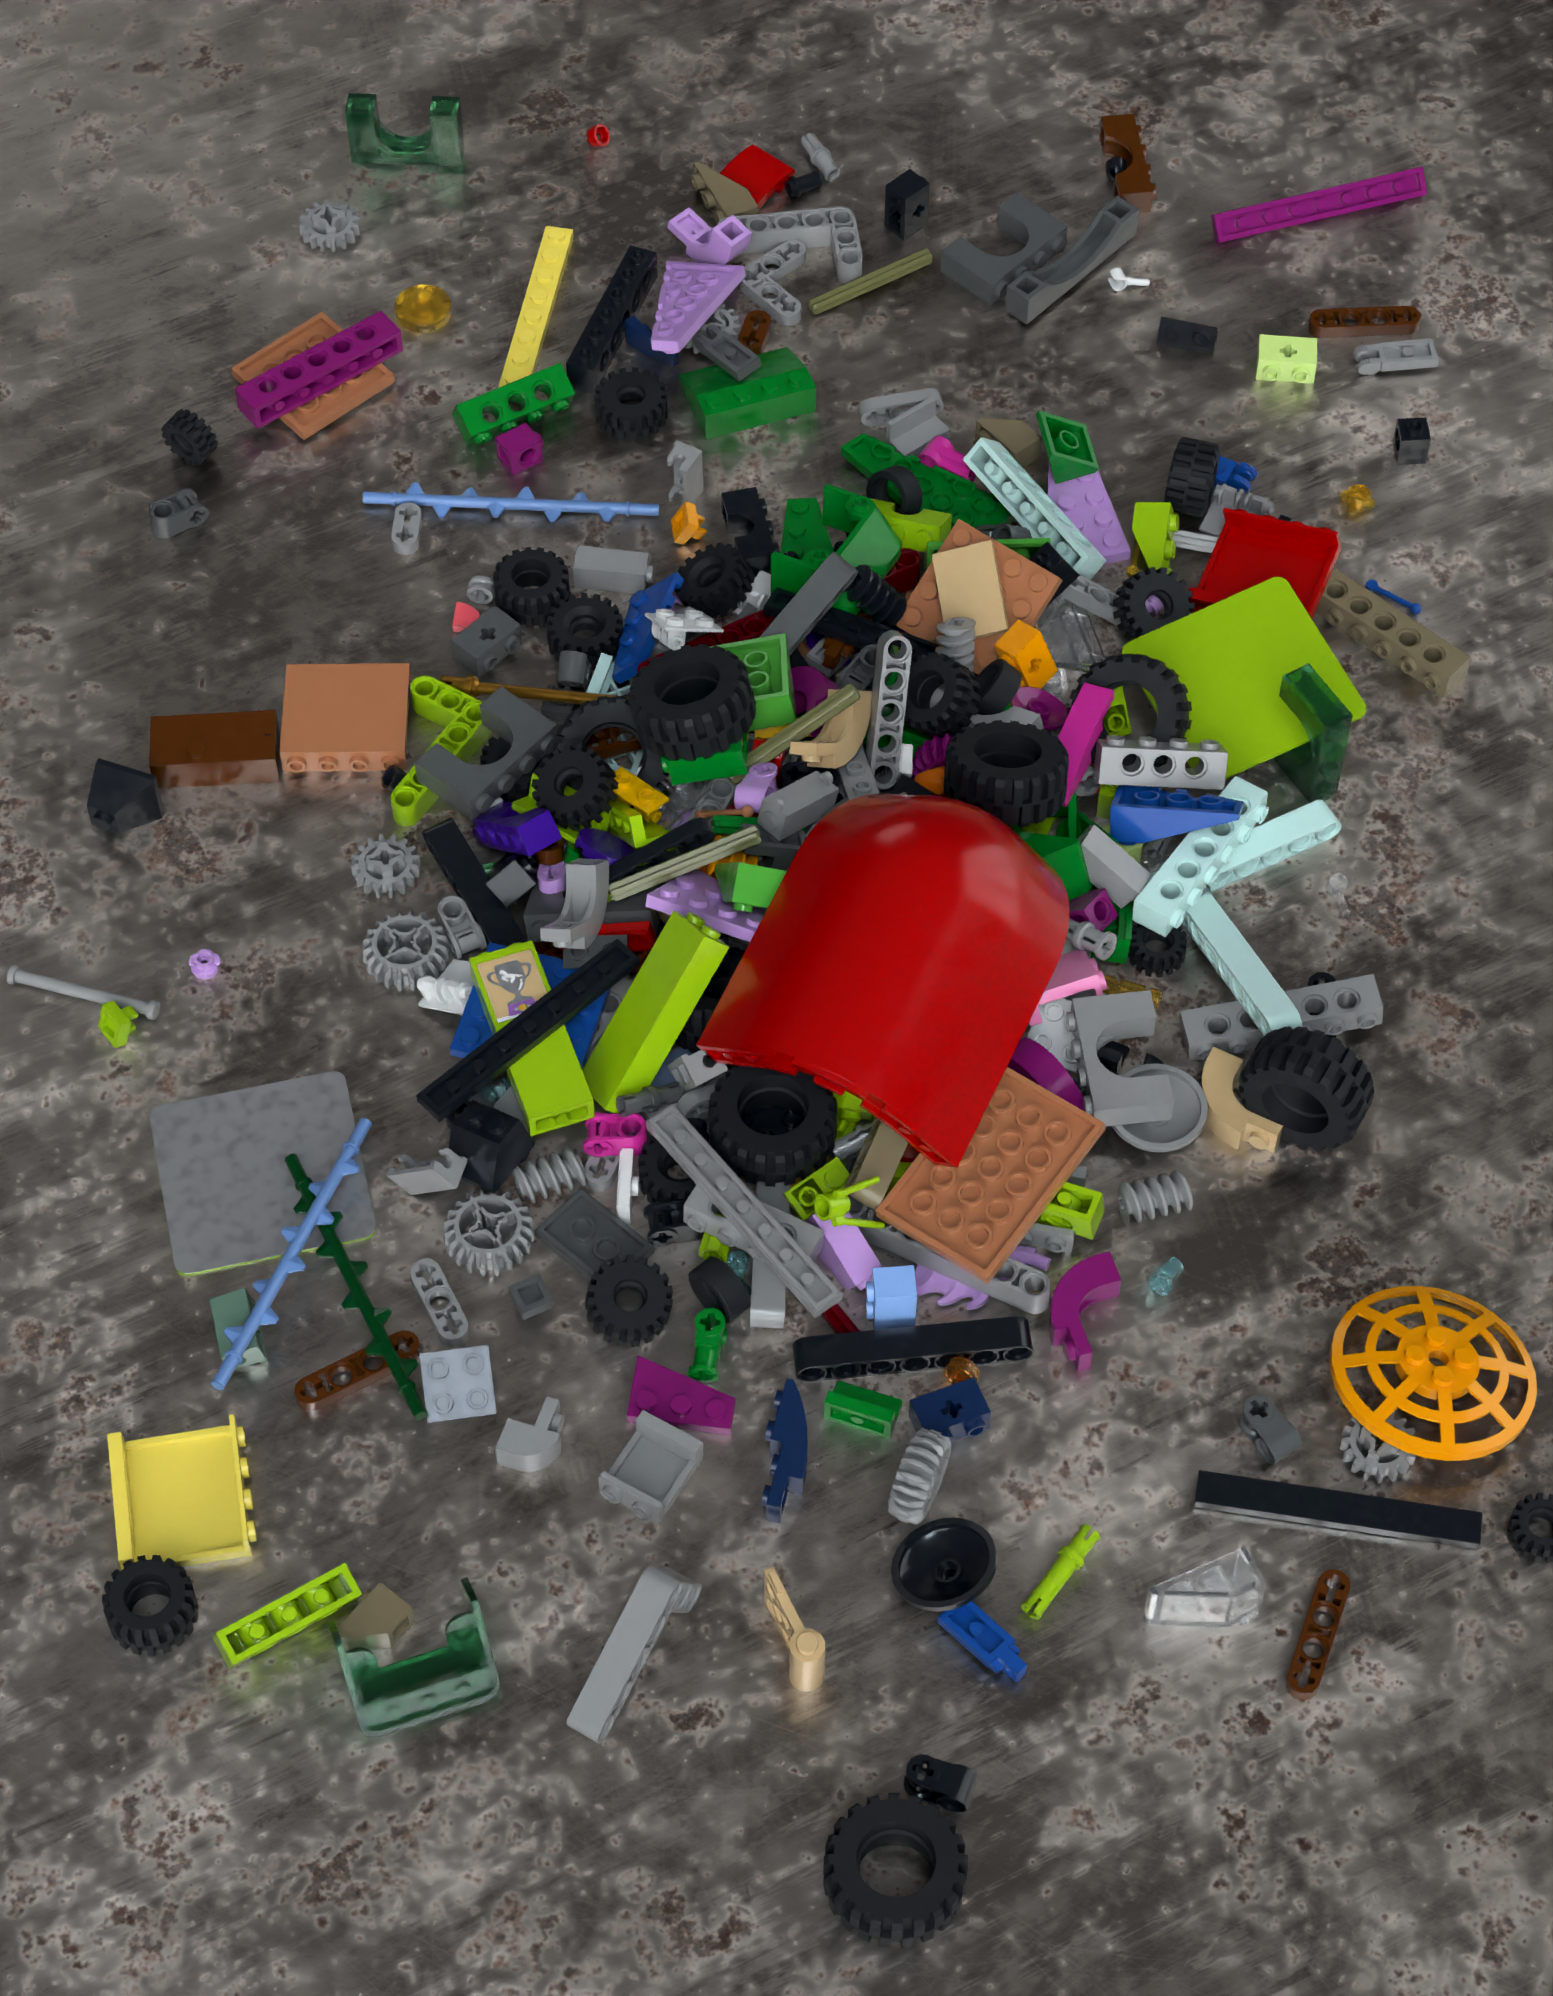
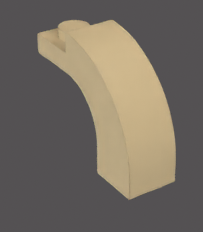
M828 689V698L840 689ZM858 690L860 699L826 722L821 732L813 740L790 741L789 754L802 755V761H806L809 767L834 769L847 764L859 750L866 735L871 713L872 691Z
M1213 1047L1205 1061L1200 1083L1208 1103L1207 1125L1217 1137L1237 1150L1243 1140H1245L1257 1149H1265L1274 1153L1279 1145L1283 1126L1245 1109L1237 1101L1233 1089L1240 1078L1244 1059Z

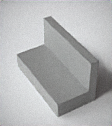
M934 396L887 422L886 443L893 446L895 452L906 457L910 455L917 457L935 436H942L946 439L950 437V428L936 416V398Z

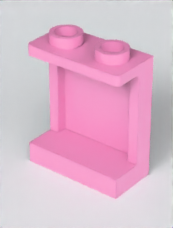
M1079 949L1062 954L1038 1005L1091 989L1094 996L1103 995L1102 991L1107 989V984L1103 972L1098 969L1095 958H1089L1085 950ZM1038 1005L1029 1021L1030 1026L1043 1023Z

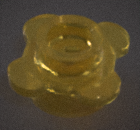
M1352 485L1347 491L1341 493L1340 499L1347 504V510L1352 514H1357L1364 509H1373L1375 506V500L1370 498L1371 491L1364 485Z

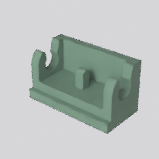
M246 1288L209 1299L220 1356L223 1361L226 1351L230 1350L233 1345L224 1334L226 1327L243 1326L256 1304ZM259 1325L245 1350L242 1362L236 1368L268 1361L261 1325Z

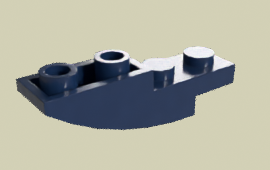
M788 1378L786 1379L784 1390H777L773 1410L777 1411L775 1421H768L765 1433V1441L770 1442V1455L773 1456L770 1475H774L771 1486L765 1485L761 1506H766V1520L777 1523L781 1521L788 1492L803 1494L808 1460L805 1410L794 1380Z

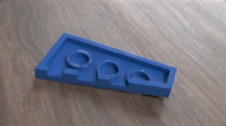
M677 572L644 591H637L630 598L612 677L619 684L636 676L638 665L649 659L656 642L652 639L654 637L651 633L652 621L645 617V613H656V609L672 608L676 599L672 593L675 588H681L684 581Z

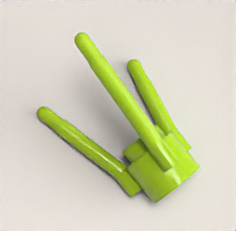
M875 1176L846 1188L817 1195L814 1201L816 1215L822 1221L831 1220L834 1227L848 1225L883 1229L885 1227L884 1222L845 1217L851 1206L847 1195L878 1183L880 1177Z

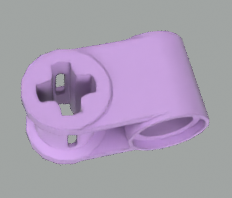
M763 762L750 767L748 774L736 787L734 795L735 809H742L743 806L750 805L754 813L760 812L763 798L779 790L776 785L778 767L775 764Z

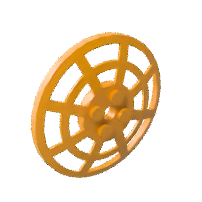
M1400 1286L1378 1291L1366 1296L1347 1311L1338 1324L1332 1338L1329 1351V1367L1334 1387L1341 1401L1352 1416L1369 1432L1385 1443L1404 1452L1443 1461H1461L1485 1457L1501 1450L1515 1440L1525 1428L1535 1407L1537 1395L1536 1373L1524 1344L1514 1331L1495 1313L1460 1294L1425 1286ZM1404 1296H1416L1419 1304L1400 1306L1386 1314L1368 1307L1381 1300ZM1432 1298L1461 1306L1474 1312L1479 1317L1474 1320L1455 1309L1434 1305ZM1422 1312L1425 1325L1409 1329L1395 1319L1407 1314ZM1437 1314L1457 1319L1465 1323L1466 1326L1459 1332L1440 1326ZM1358 1315L1373 1322L1374 1325L1371 1327L1366 1338L1364 1352L1343 1355L1345 1334L1354 1317ZM1493 1325L1505 1336L1516 1350L1523 1365L1507 1361L1500 1344L1487 1328ZM1383 1329L1400 1338L1396 1350L1376 1351L1377 1340ZM1478 1334L1481 1335L1491 1347L1496 1358L1478 1355L1469 1341ZM1429 1359H1439L1445 1366H1435ZM1378 1364L1395 1365L1396 1372L1402 1380V1383L1396 1389L1386 1380ZM1367 1367L1373 1383L1386 1397L1374 1412L1355 1392L1345 1368ZM1480 1369L1499 1372L1498 1383L1492 1394L1476 1381ZM1509 1374L1528 1380L1526 1401L1514 1420L1499 1404L1508 1388ZM1415 1392L1423 1397L1437 1400L1438 1410L1420 1406L1407 1398ZM1469 1392L1481 1403L1471 1409L1453 1411L1452 1400L1460 1398ZM1399 1407L1417 1418L1439 1423L1440 1442L1412 1436L1393 1427L1386 1420ZM1490 1413L1503 1427V1430L1483 1440L1455 1443L1454 1424L1474 1421Z

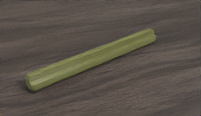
M923 248L820 294L808 301L809 310L813 315H818L932 263V253L927 248Z
M847 684L748 753V771L755 764L770 762L790 748V741L802 740L860 699L857 688L853 684ZM746 774L728 778L732 783L738 784L744 779Z
M755 825L749 826L609 884V893L614 901L622 900L757 845L762 841L761 834Z

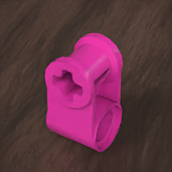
M597 1112L594 1113L595 1118L585 1120L588 1132L587 1139L583 1142V1150L588 1155L595 1157L620 1156L622 1148H633L634 1156H639V1154H642L644 1143L649 1144L645 1120L639 1114L635 1113L627 1117H621V1114Z

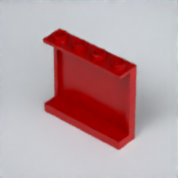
M1224 508L1225 524L1197 588L1190 587L1188 590H1191L1193 597L1188 599L1189 603H1195V609L1190 611V613L1199 611L1273 577H1282L1289 582L1312 619L1342 549L1338 532L1327 527L1317 528L1308 526L1299 521L1289 522L1280 520L1271 515L1261 516L1252 514L1243 509L1233 510Z

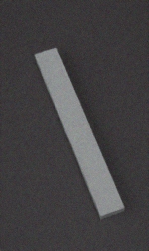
M674 1104L646 1121V1128L814 1318L842 1300L843 1293Z

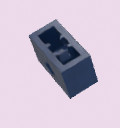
M974 1377L911 1399L909 1403V1418L916 1432L921 1428L933 1429L948 1437L951 1444L953 1441L966 1436L976 1437L990 1426L991 1411Z

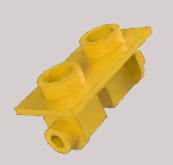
M622 766L614 771L616 774L614 779L618 782V789L612 791L617 795L616 799L629 807L634 806V810L639 812L646 822L657 823L662 816L659 808L666 804L670 798Z

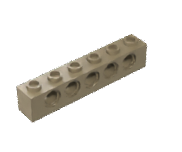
M1333 568L1315 613L1442 697H1445L1466 677L1471 659L1469 655L1336 568Z

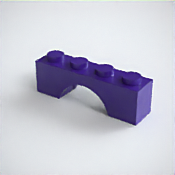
M502 801L489 808L486 812L480 813L472 820L475 826L472 831L479 844L525 856H531L562 839L548 809L537 807L519 814L512 809L511 802Z

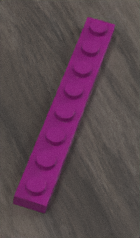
M1422 166L1210 216L1215 242L1220 243L1423 196L1428 193Z

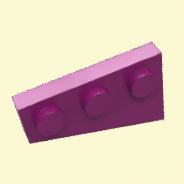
M637 1355L627 1411V1423L636 1424V1419L644 1410L678 1429L731 1436L736 1405L734 1397Z

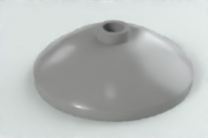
M1144 1064L1134 1067L1121 1075L1123 1077H1142L1169 1074L1174 1097L1172 1120L1112 1126L1123 1140L1145 1151L1170 1152L1187 1146L1202 1132L1207 1119L1208 1103L1202 1087L1185 1071L1166 1064Z

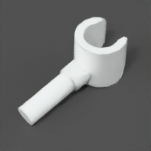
M1120 268L1112 269L1110 273L1113 278H1108L1111 287L1115 291H1121L1126 286L1149 287L1150 284L1149 279L1125 277Z

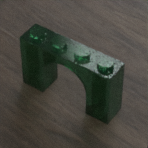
M348 93L345 116L352 163L462 166L464 137L460 97L432 96L429 112L430 129L422 135L406 137L394 134L383 126L379 119L376 94Z
M1308 663L1282 676L1279 696L1300 720L1310 742L1273 759L1307 801L1311 803L1316 800H1329L1338 791L1353 715Z

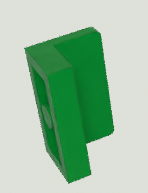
M837 1381L834 1390H829L825 1398L824 1418L890 1439L902 1408V1400L843 1381Z

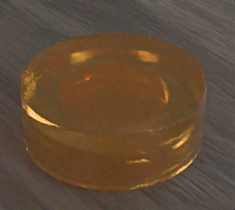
M963 1357L952 1358L944 1370L945 1377L951 1384H956L973 1377L978 1382L981 1377L978 1367L972 1361Z

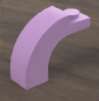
M689 207L669 220L667 227L686 245L685 253L698 263L727 264L748 248L752 232L734 215L711 228Z

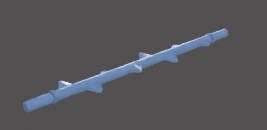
M413 482L406 493H397L396 491H393V493L363 492V503L388 504L396 507V505L411 502L418 506H433L439 518H444L452 507L488 509L494 518H498L504 510L544 511L550 523H555L562 512L599 513L602 520L606 523L610 522L616 514H623L626 517H629V515L659 516V504L630 503V501H627V503L589 501L584 492H579L572 500L535 499L529 487H523L516 498L481 497L471 487L467 488L461 496L424 494L417 482Z
M360 1118L349 1140L344 1142L343 1150L326 1180L309 1185V1190L316 1198L301 1225L282 1228L281 1234L289 1243L288 1248L271 1278L254 1282L253 1288L260 1294V1297L245 1324L237 1327H226L224 1331L225 1336L233 1345L230 1350L226 1351L225 1359L211 1382L215 1389L224 1390L236 1366L242 1362V1356L259 1325L277 1324L279 1317L270 1306L288 1274L304 1271L306 1268V1264L298 1256L315 1226L329 1225L334 1222V1217L327 1210L326 1206L343 1176L359 1173L361 1168L353 1158L359 1154V1147L372 1126L370 1120Z

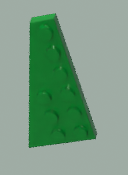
M865 433L860 434L841 446V456L868 479L873 473L894 465L904 466L910 470L919 481L922 490L923 502L920 512L923 509L952 514L951 530L958 519L975 529L979 525L1011 524L1016 520L992 492L991 494L976 488L974 482L936 465L933 468L920 463L921 459L914 455L906 457L894 451L893 446ZM888 480L887 494L901 506L899 490L892 481Z

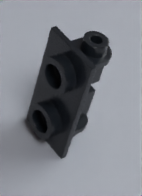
M1161 316L1156 344L1213 355L1215 342L1218 337V328Z

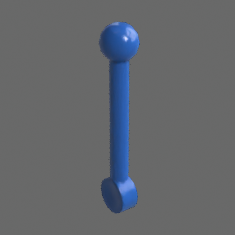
M1368 580L1366 582L1365 588L1372 593L1377 592L1410 609V612L1414 615L1421 612L1422 608L1419 603L1412 604L1379 587L1375 580Z

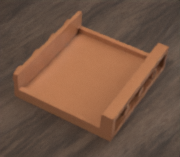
M410 663L286 664L279 749L282 770L292 772L386 771L391 765L407 770L409 692H411L410 684L412 682Z

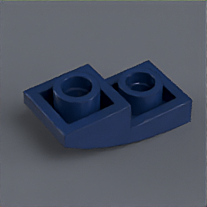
M634 315L625 320V338L632 347L664 364L675 366L679 363L678 353L666 354L663 351L652 350V331L647 324H642Z

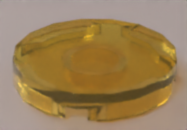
M417 285L409 287L399 294L395 300L394 311L398 323L406 330L422 333V330L430 329V332L446 325L451 318V301L448 294L441 288L432 285Z

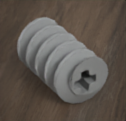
M956 617L938 623L936 630L944 634L936 636L935 641L941 644V646L936 647L935 653L939 655L941 653L969 668L971 672H974V665L972 663L975 658L973 653L975 648L973 641L975 630L973 628L976 622L970 618Z
M567 1147L562 1150V1159L556 1152H551L549 1154V1163L543 1156H539L536 1161V1167L528 1160L524 1162V1172L517 1166L511 1173L516 1191L522 1203L525 1196H527L532 1204L536 1203L537 1192H540L545 1200L548 1199V1189L551 1187L557 1195H560L561 1184L563 1183L572 1191L574 1190L575 1179H578L583 1187L586 1186V1175L580 1156L576 1149H574L573 1154Z
M1179 1170L1172 1171L1170 1176L1166 1173H1161L1157 1179L1153 1176H1148L1144 1182L1141 1179H1135L1131 1185L1128 1182H1122L1118 1188V1209L1122 1222L1125 1225H1129L1131 1214L1139 1223L1142 1222V1212L1146 1211L1149 1219L1152 1220L1155 1219V1209L1157 1208L1163 1217L1168 1215V1206L1170 1205L1176 1214L1180 1213L1181 1203L1183 1202L1188 1211H1191L1193 1208L1190 1187Z

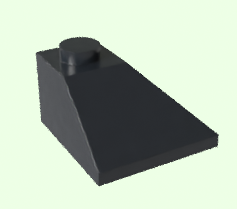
M98 758L87 801V809L92 825L101 830L122 833L162 819L165 813L155 775Z

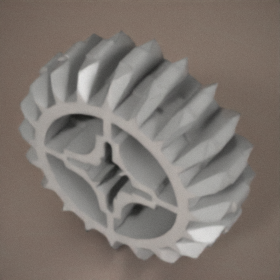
M412 909L408 915H402L398 910L396 917L391 918L386 914L384 922L375 920L374 929H367L366 939L362 943L363 963H365L369 975L374 976L376 983L384 982L387 990L396 985L399 992L406 986H409L414 992L419 978L430 975L437 980L438 972H444L446 968L445 963L448 962L450 957L448 950L449 940L445 936V930L442 926H438L435 918L427 920L424 912L416 917ZM428 944L431 948L426 955H423V948ZM388 946L390 948L388 954L383 957L381 953Z
M480 1189L479 1196L473 1197L467 1193L466 1203L457 1200L455 1210L448 1211V1221H444L443 1225L445 1234L443 1236L444 1244L447 1247L448 1255L451 1258H455L456 1264L459 1267L466 1265L467 1271L470 1274L476 1269H480V1274L484 1277L487 1270H493L494 1274L498 1277L500 1268L504 1267L511 1272L513 1268L512 1262L522 1265L524 1260L523 1254L530 1255L531 1244L535 1240V1233L533 1231L535 1229L534 1220L530 1215L528 1207L522 1206V1201L519 1197L512 1200L511 1194L508 1191L502 1196H498V1191L495 1194L485 1195V1192ZM476 1221L475 1225L468 1228V1232L463 1234L467 1226ZM515 1231L512 1238L503 1244V1240L510 1236V1232Z
M921 1428L910 1440L893 1481L888 1501L889 1513L897 1517L898 1520L918 1525L926 1518L931 1506L934 1504L950 1460L949 1456L952 1445L948 1437L933 1429Z

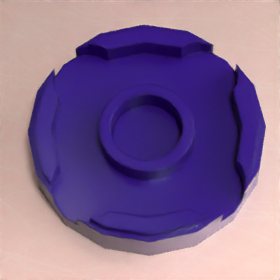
M595 828L579 830L574 844L576 848H583L581 853L586 859L609 860V865L635 851L633 847L619 837Z

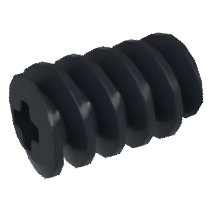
M866 564L858 565L855 567L859 571L858 575L845 590V592L848 591L847 600L850 602L855 601L856 607L863 609L865 615H872L871 618L874 622L892 628L905 612L907 606L905 596L898 593L895 587L890 586L870 566Z

